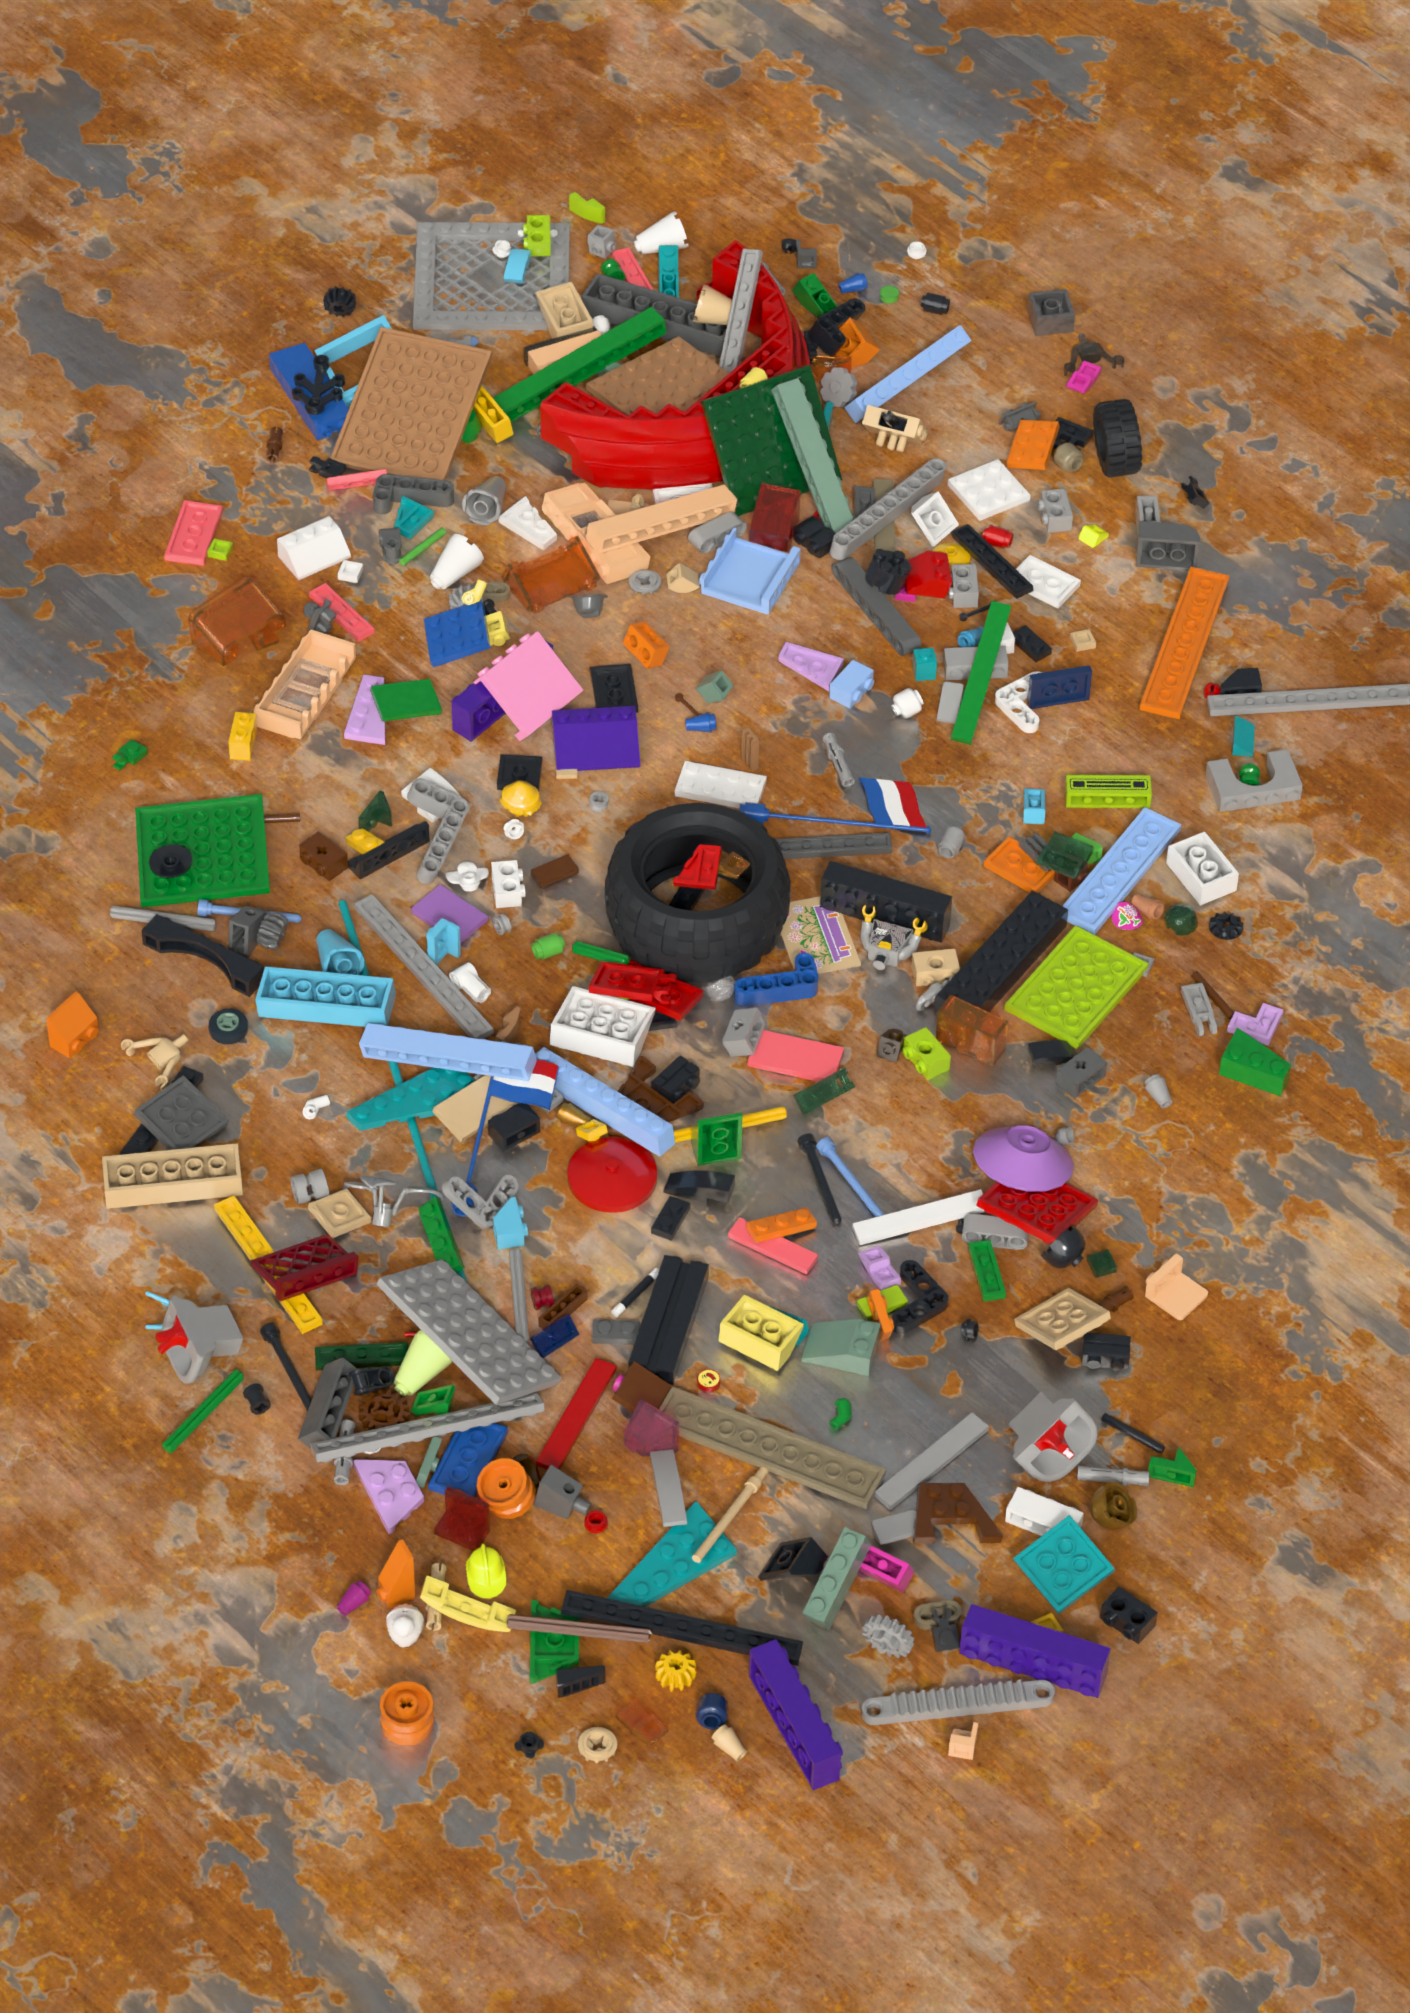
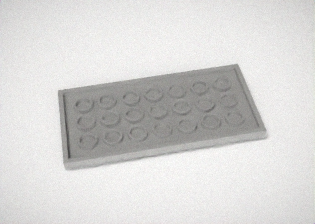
M443 1259L379 1278L376 1285L496 1405L559 1384L562 1377L538 1352L533 1350Z

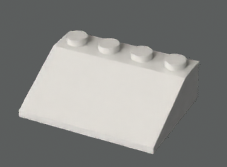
M572 986L551 1024L550 1045L633 1067L641 1053L656 1008L613 996L589 993V990Z

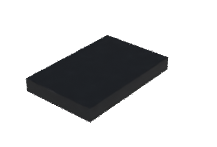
M631 663L590 667L596 708L635 706L636 713H638V702Z

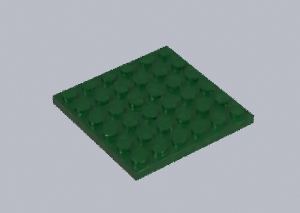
M805 365L701 401L724 484L737 498L734 512L737 516L810 491L771 391L779 384L799 378L800 383L804 385L805 396L813 408L812 414L820 426V435L827 444V453L834 462V471L836 476L842 480L811 365Z

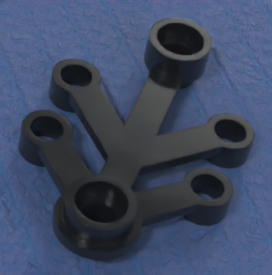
M318 355L313 359L314 368L317 370L314 384L306 379V376L302 373L294 376L295 385L299 387L292 390V398L296 401L301 400L305 404L306 412L310 415H318L324 411L325 405L329 402L343 399L342 389L332 388L345 385L344 375L336 374L333 379L323 384L324 374L330 367L329 358L326 355ZM301 386L313 394L311 398L304 394L303 389L300 388ZM332 389L330 394L321 398L322 394Z

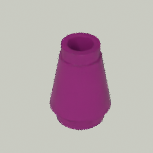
M357 1581L355 1584L351 1583L336 1605V1608L342 1615L347 1616L367 1602L371 1592L361 1581Z

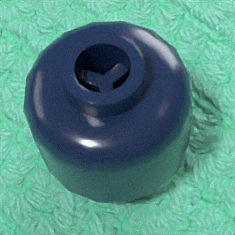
M707 1693L699 1698L696 1718L701 1726L712 1730L720 1728L727 1722L729 1706L725 1697L717 1693Z

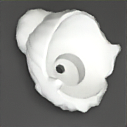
M412 1604L398 1605L386 1617L389 1636L392 1641L403 1648L414 1644L424 1628L423 1614Z

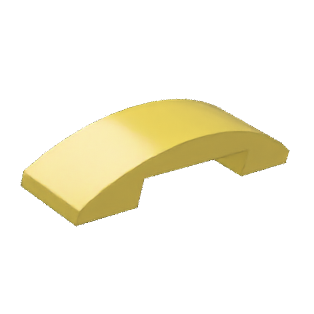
M428 1575L426 1576L420 1598L428 1605L468 1625L493 1631L510 1632L511 1629L507 1627V1618L509 1614H515V1609L497 1602H493L491 1606L449 1590V1584Z

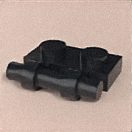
M1058 417L1056 421L1059 422L1060 428L1053 448L1055 449L1066 443L1061 441V439L1072 443L1074 446L1078 445L1084 448L1093 437V430Z

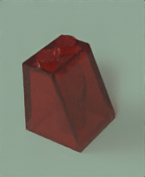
M761 483L749 530V541L775 550L788 552L793 540L794 527L798 525L800 520L801 490Z

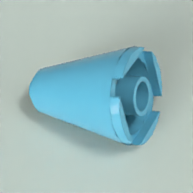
M331 929L321 931L317 935L316 944L322 972L360 975L364 967V958L360 950Z

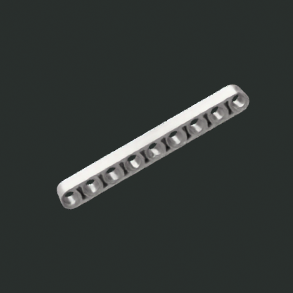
M937 458L930 460L837 532L833 537L830 555L837 560L847 558L912 507L923 496L930 493L942 483L946 463Z

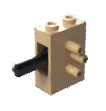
M867 405L862 424L869 432L878 434L877 446L882 447L887 436L890 437L887 449L893 451L898 439L896 450L904 452L906 442L921 446L922 441L926 440L928 430L920 419Z

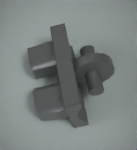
M326 599L322 607L313 602L307 603L304 606V615L311 619L307 629L308 632L314 630L327 634L332 629L333 625L331 623L337 614L330 609L332 603L330 600Z

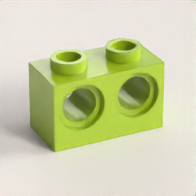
M527 215V223H523V235H527V237H524V249L531 250V257L551 256L550 215Z

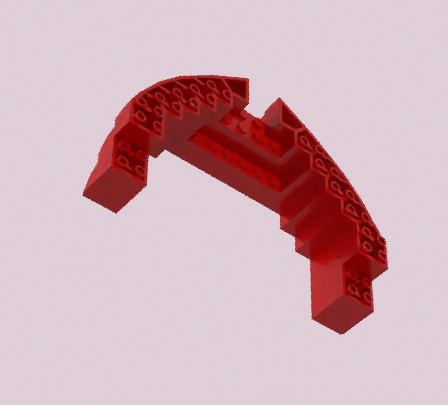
M734 240L713 258L712 288L732 300L742 251L746 249L737 240ZM761 263L747 329L750 333L761 338V347L685 412L671 404H667L656 414L640 405L627 416L565 382L541 402V439L572 455V473L599 488L653 490L723 481L701 401L740 388L741 380L755 367L763 369L767 377L770 378L805 365H811L804 336L777 283Z

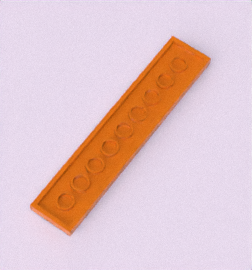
M1190 567L1140 703L1141 711L1180 719L1227 589L1230 575Z

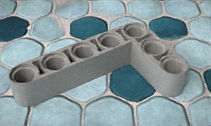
M418 778L413 782L407 794L408 801L412 805L442 819L416 874L417 879L421 883L431 884L434 882L469 810V803L464 798L428 780Z

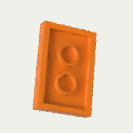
M1020 420L1006 462L1007 468L1046 470L1060 428L1059 422Z
M1010 836L984 860L983 866L1029 893L1031 891L1039 893L1055 877V867L1045 872L1019 847V842Z

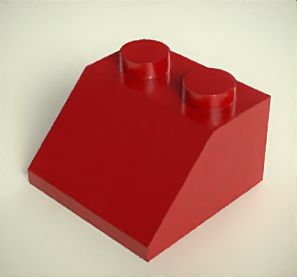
M926 551L909 559L911 572L905 584L906 594L945 599L952 584L947 553Z

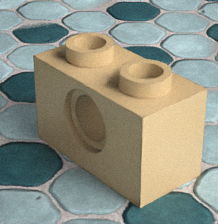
M955 949L912 953L911 968L916 987L929 986L936 982L942 984L945 980L950 981V977L960 970Z

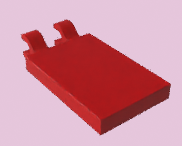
M601 961L589 984V993L650 1002L656 998L660 1003L666 1005L670 1003L671 997L664 994L669 995L670 992L676 991L678 984H672L671 982L676 981L677 975L673 973L664 974L663 969Z

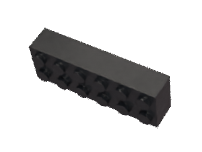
M833 861L829 862L821 878L820 907L826 910L865 921L862 912L863 907L866 905V914H872L874 906L876 914L871 919L872 923L875 919L913 929V933L915 932L913 921L919 918L917 928L922 927L924 921L928 926L927 930L921 933L920 936L942 943L950 927L952 896Z

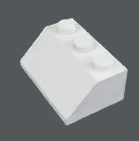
M330 516L277 539L278 557L298 580L351 558L342 532Z

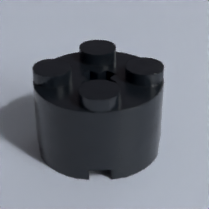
M876 549L865 575L866 582L872 588L874 585L877 586L881 593L889 595L898 594L906 584L911 572V564L905 558L906 555L901 551L896 550L892 552Z

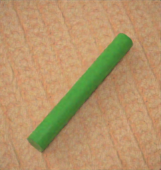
M444 528L437 530L400 558V564L405 566L446 535V530Z

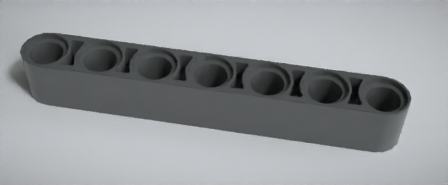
M848 557L832 564L835 578L900 656L912 653L913 649H921V641L917 633L887 597L879 592V588L875 585L872 588L866 582V572L853 557Z

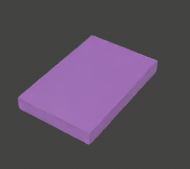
M441 884L411 908L413 915L431 927H434L441 918L455 923L460 927V944L488 922L486 914Z

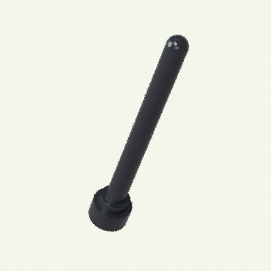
M804 1134L798 1138L797 1143L800 1150L808 1156L833 1222L839 1224L842 1218L815 1152L817 1142L813 1134Z
M267 1323L260 1329V1334L264 1341L273 1346L308 1412L312 1400L279 1340L280 1330L276 1323Z

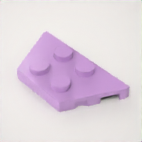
M387 1460L353 1461V1466L388 1534H392L395 1531V1526L401 1520L405 1521L411 1515V1512L424 1502V1496L405 1461Z

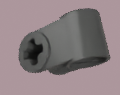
M399 527L379 529V541L384 561L388 564L399 563V559L402 558Z

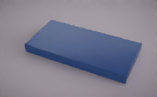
M492 1423L489 1426L473 1427L467 1431H456L428 1484V1490L472 1504L478 1493L476 1487L478 1476L486 1465L495 1460L508 1434V1427Z

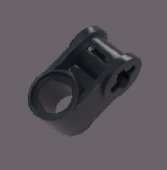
M386 1366L361 1368L349 1372V1377H352L355 1387L354 1396H361L371 1392L376 1393L380 1389L383 1390L392 1386L395 1380L393 1371Z

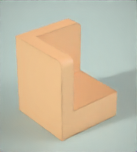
M973 1722L972 1731L953 1729L948 1756L973 1760L978 1733L977 1722Z

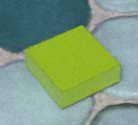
M214 538L207 551V557L227 561L233 549V542Z

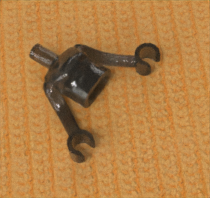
M1080 334L1078 336L1080 343L1073 347L1071 360L1064 365V376H1067V372L1074 373L1076 371L1075 364L1078 355L1082 363L1083 361L1096 363L1103 357L1112 363L1113 369H1116V365L1124 367V357L1116 355L1112 358L1098 342L1088 341L1085 334Z

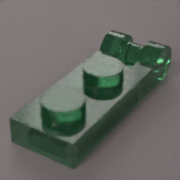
M846 1067L837 1070L793 1095L803 1115L856 1087L854 1082L848 1078ZM837 1079H840L842 1083L841 1087L838 1086L836 1082Z

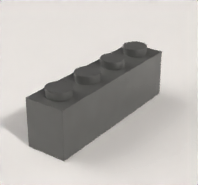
M343 1357L324 1365L298 1439L310 1449L311 1443L334 1439L339 1429L354 1387L353 1379L349 1377V1372L357 1370L356 1367Z

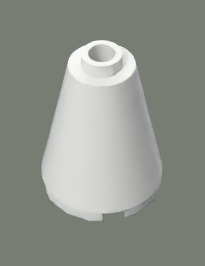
M675 211L636 236L634 245L637 252L641 251L642 255L659 252V245H678V249L689 247L688 243L684 244V240L687 237L680 219H675L674 215H677Z
M454 534L450 537L430 575L431 584L435 588H448L480 566L484 560L479 548L474 543L472 546L466 542L468 538L465 536Z

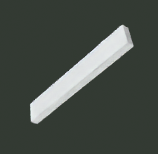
M980 1189L852 1224V1229L859 1245L961 1219L969 1214L983 1213L985 1211L976 1206L978 1198L983 1193Z

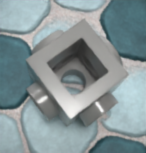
M597 225L588 234L589 253L606 259L616 248L614 230Z

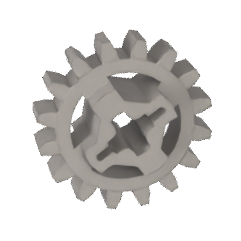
M879 1614L876 1617L870 1616L862 1628L864 1630L862 1635L866 1636L865 1641L871 1642L872 1648H877V1651L881 1654L886 1652L889 1657L892 1654L897 1658H900L901 1655L906 1657L910 1653L914 1645L913 1641L915 1640L914 1637L910 1636L912 1632L904 1629L906 1625H899L900 1622L897 1619L890 1620L887 1615L885 1618H882Z

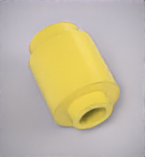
M757 367L753 368L741 380L740 388L767 379L766 372Z

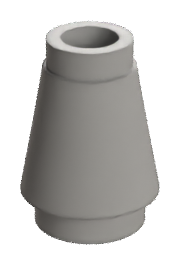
M1159 1074L1149 1077L1145 1081V1090L1161 1108L1170 1106L1173 1101L1165 1078Z

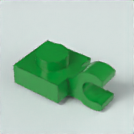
M131 739L118 749V753L112 757L113 760L117 761L113 764V767L120 771L128 763L135 765L148 754V748Z

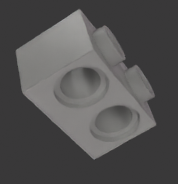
M1065 488L1041 491V499H1038L1037 504L1038 510L1042 511V524L1046 525L1048 533L1072 531L1073 514Z
M976 564L951 565L952 584L949 588L948 596L949 600L952 599L953 608L978 607L979 591Z

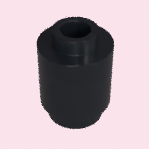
M928 292L926 296L923 295L921 307H923L925 312L938 315L947 314L950 307V299H947L946 296Z

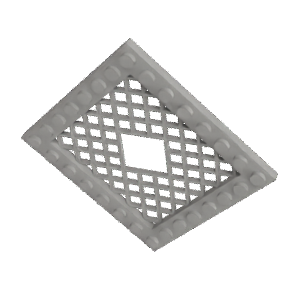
M417 222L413 330H548L542 312L534 310L540 306L535 296L537 291L569 282V223H550V231L554 229L558 232L557 236L551 237V256H543L546 259L541 262L535 259L538 256L530 257V261L536 265L532 268L528 267L525 272V277L532 274L536 278L531 281L524 278V283L526 284L522 287H519L516 283L509 282L491 294L468 277L492 261L506 269L509 256L501 262L497 259L498 256L496 254L491 255L488 251L493 249L495 243L499 240L509 242L511 249H520L517 245L521 242L524 244V237H527V235L523 237L518 236V231L523 230V222ZM446 242L451 246L444 249L440 245ZM465 242L470 246L463 249L459 245ZM484 242L489 246L482 249L478 245ZM454 248L460 251L456 255L450 253ZM436 249H438L439 251H441V252L438 253L437 255H436ZM472 249H476L477 251H479L475 255L469 253V251H471ZM447 255L450 259L444 262L440 257ZM463 255L469 257V259H467L464 262L459 258ZM485 255L488 259L482 262L478 258ZM435 261H437L440 265L435 267ZM453 261L459 264L455 268L449 265ZM474 261L479 265L472 268L468 264ZM550 262V268L545 266V264ZM445 267L450 271L443 274L439 270ZM463 267L469 270L465 274L459 272ZM539 268L545 270L541 275L535 272ZM435 274H437V275L439 276V278L436 279V280H435ZM456 274L459 278L453 281L449 276ZM550 274V281L544 277ZM443 280L449 283L445 287L439 284ZM464 280L469 284L462 287L458 283ZM542 281L545 285L538 287L535 283ZM434 286L439 289V290H438L437 292H435V293H434ZM454 286L458 291L452 293L448 289ZM472 286L477 289L474 293L468 291ZM510 287L516 289V291H514L511 294L506 290ZM529 287L535 289L531 294L525 291ZM442 293L448 295L444 300L438 297ZM464 293L468 297L462 300L458 295ZM481 293L487 296L483 300L477 297ZM502 293L507 297L500 300L496 296ZM521 293L526 297L519 300L515 296ZM434 299L439 303L434 305ZM452 299L458 302L454 306L448 303ZM473 299L477 303L471 306L467 302ZM492 299L497 303L490 306L486 302ZM510 299L516 302L511 307L506 304ZM532 300L535 304L528 306L525 302ZM444 305L448 310L440 311L438 308ZM462 305L467 308L466 311H459L457 309ZM480 306H483V307H485L487 310H485V311H478L477 308H479ZM502 306V307H504L506 310H505V311H497L496 309H497L498 307ZM521 306L526 310L516 311L515 309Z

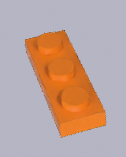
M805 1207L749 1221L746 1224V1230L753 1240L759 1243L815 1229L817 1220L809 1209Z

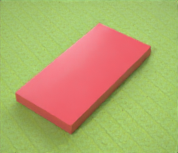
M184 500L164 555L165 560L204 566L207 559V551L214 539L223 513V506Z
M763 1030L755 1054L749 1056L747 1066L833 1085L844 1054V1047Z

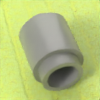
M946 828L938 845V851L943 857L953 858L958 854L965 839V834L960 828Z

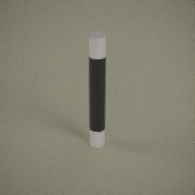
M654 1268L611 1310L612 1315L618 1317L656 1280L659 1269Z

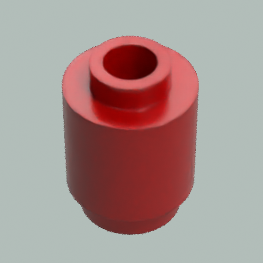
M990 525L984 529L982 537L991 546L1004 549L1005 547L1010 548L1014 533L1010 532L1009 529Z

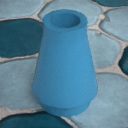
M980 626L961 632L958 637L959 646L975 647L978 645L984 627Z

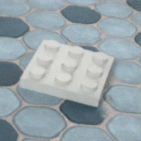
M999 459L948 479L947 485L979 521L1030 501L1028 491Z

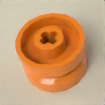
M510 1458L494 1460L486 1465L478 1476L476 1486L478 1494L490 1511L497 1517L514 1519L522 1516L531 1508L535 1501L536 1488L534 1482L520 1463Z
M408 1681L395 1683L385 1690L380 1698V1725L383 1734L389 1741L398 1745L410 1746L421 1743L428 1738L434 1727V1702L431 1693L423 1685Z

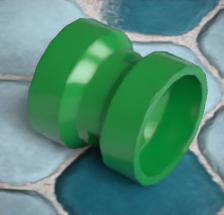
M609 259L602 264L601 271L603 275L624 281L625 273L620 268L617 260Z
M1254 764L1241 766L1239 769V781L1247 785L1259 786V767Z

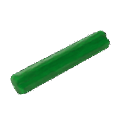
M576 941L572 945L574 954L605 962L627 965L630 963L629 956L580 941Z

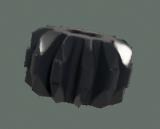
M337 286L334 289L329 288L324 295V310L329 311V315L335 314L336 317L339 315L344 318L346 315L351 316L354 308H356L355 294L351 293V289H344V286L342 288Z

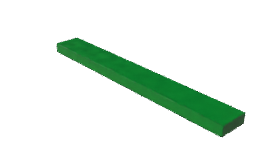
M995 601L991 602L951 735V740L969 745L972 743L1011 612V605Z

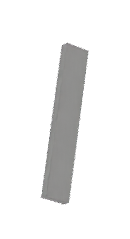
M973 1412L970 1413L875 1491L874 1497L891 1511L917 1490L920 1483L928 1481L988 1432L989 1425Z

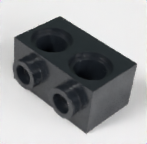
M1118 1587L1101 1605L1100 1619L1107 1626L1121 1632L1125 1638L1139 1644L1156 1626L1158 1612L1121 1587Z

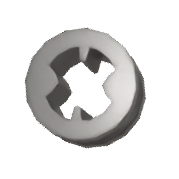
M603 792L592 793L589 807L596 812L607 809V794Z
M504 913L500 914L499 918L494 917L492 919L494 928L499 935H503L505 931L510 932L512 930L511 923Z

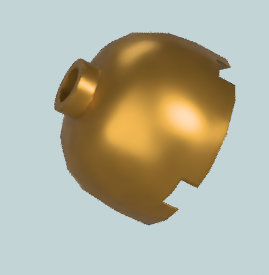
M1110 1482L1095 1491L1090 1501L1093 1519L1105 1530L1118 1531L1124 1529L1137 1518V1507L1134 1498L1129 1499L1125 1493L1128 1489L1118 1482Z

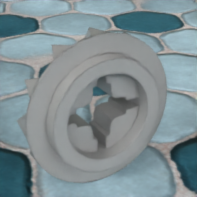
M638 570L630 575L629 586L631 590H634L635 594L641 592L642 595L645 593L652 595L653 591H658L659 586H661V578L654 571Z

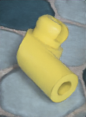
M478 579L475 588L463 594V602L471 605L480 601L487 582Z

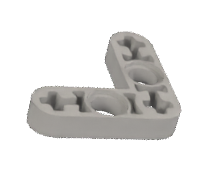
M505 1175L499 1178L485 1199L479 1196L461 1178L456 1176L446 1180L442 1185L444 1195L482 1229H487L493 1226L495 1215L516 1194L518 1182L512 1175ZM505 1182H507V1183H508V1186H507L508 1190L502 1192V1190H504L505 1187H506V1185H507ZM494 1196L500 1200V1207L495 1206L493 1203ZM467 1197H469V1198H471V1199L473 1200V1202H474V1207H473V1208H470V1207L467 1205V1203H466ZM491 1211L492 1213H490V1214L488 1215L487 1221H486V1220H485V1218H486V1215H485V1214Z

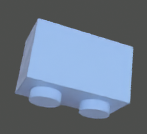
M852 660L830 683L829 698L851 708L862 699L867 690L872 689L874 685V670Z

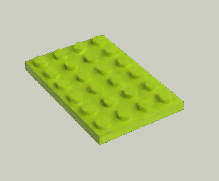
M1075 925L1006 1002L1004 1010L1061 1041H1067L1071 1046L1079 1049L1148 969L1149 963Z

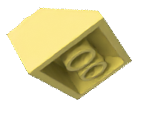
M744 1295L721 1321L719 1342L778 1371L790 1357L804 1324Z

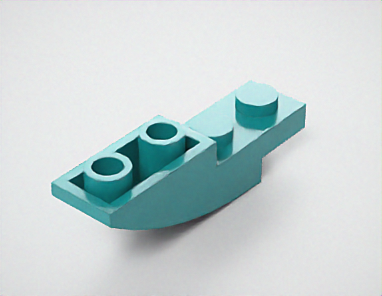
M659 245V292L679 298L678 245Z

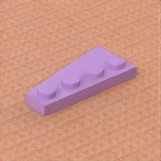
M363 675L344 732V739L385 745V721H381L370 692L371 686L384 684V677Z

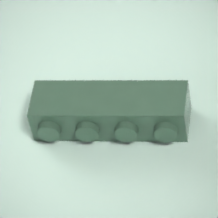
M844 1527L803 1610V1615L808 1621L830 1630L871 1546L866 1536Z

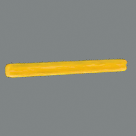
M782 1106L743 1115L742 1128L785 1119L787 1117L786 1109ZM694 1126L673 1130L675 1143L691 1140Z

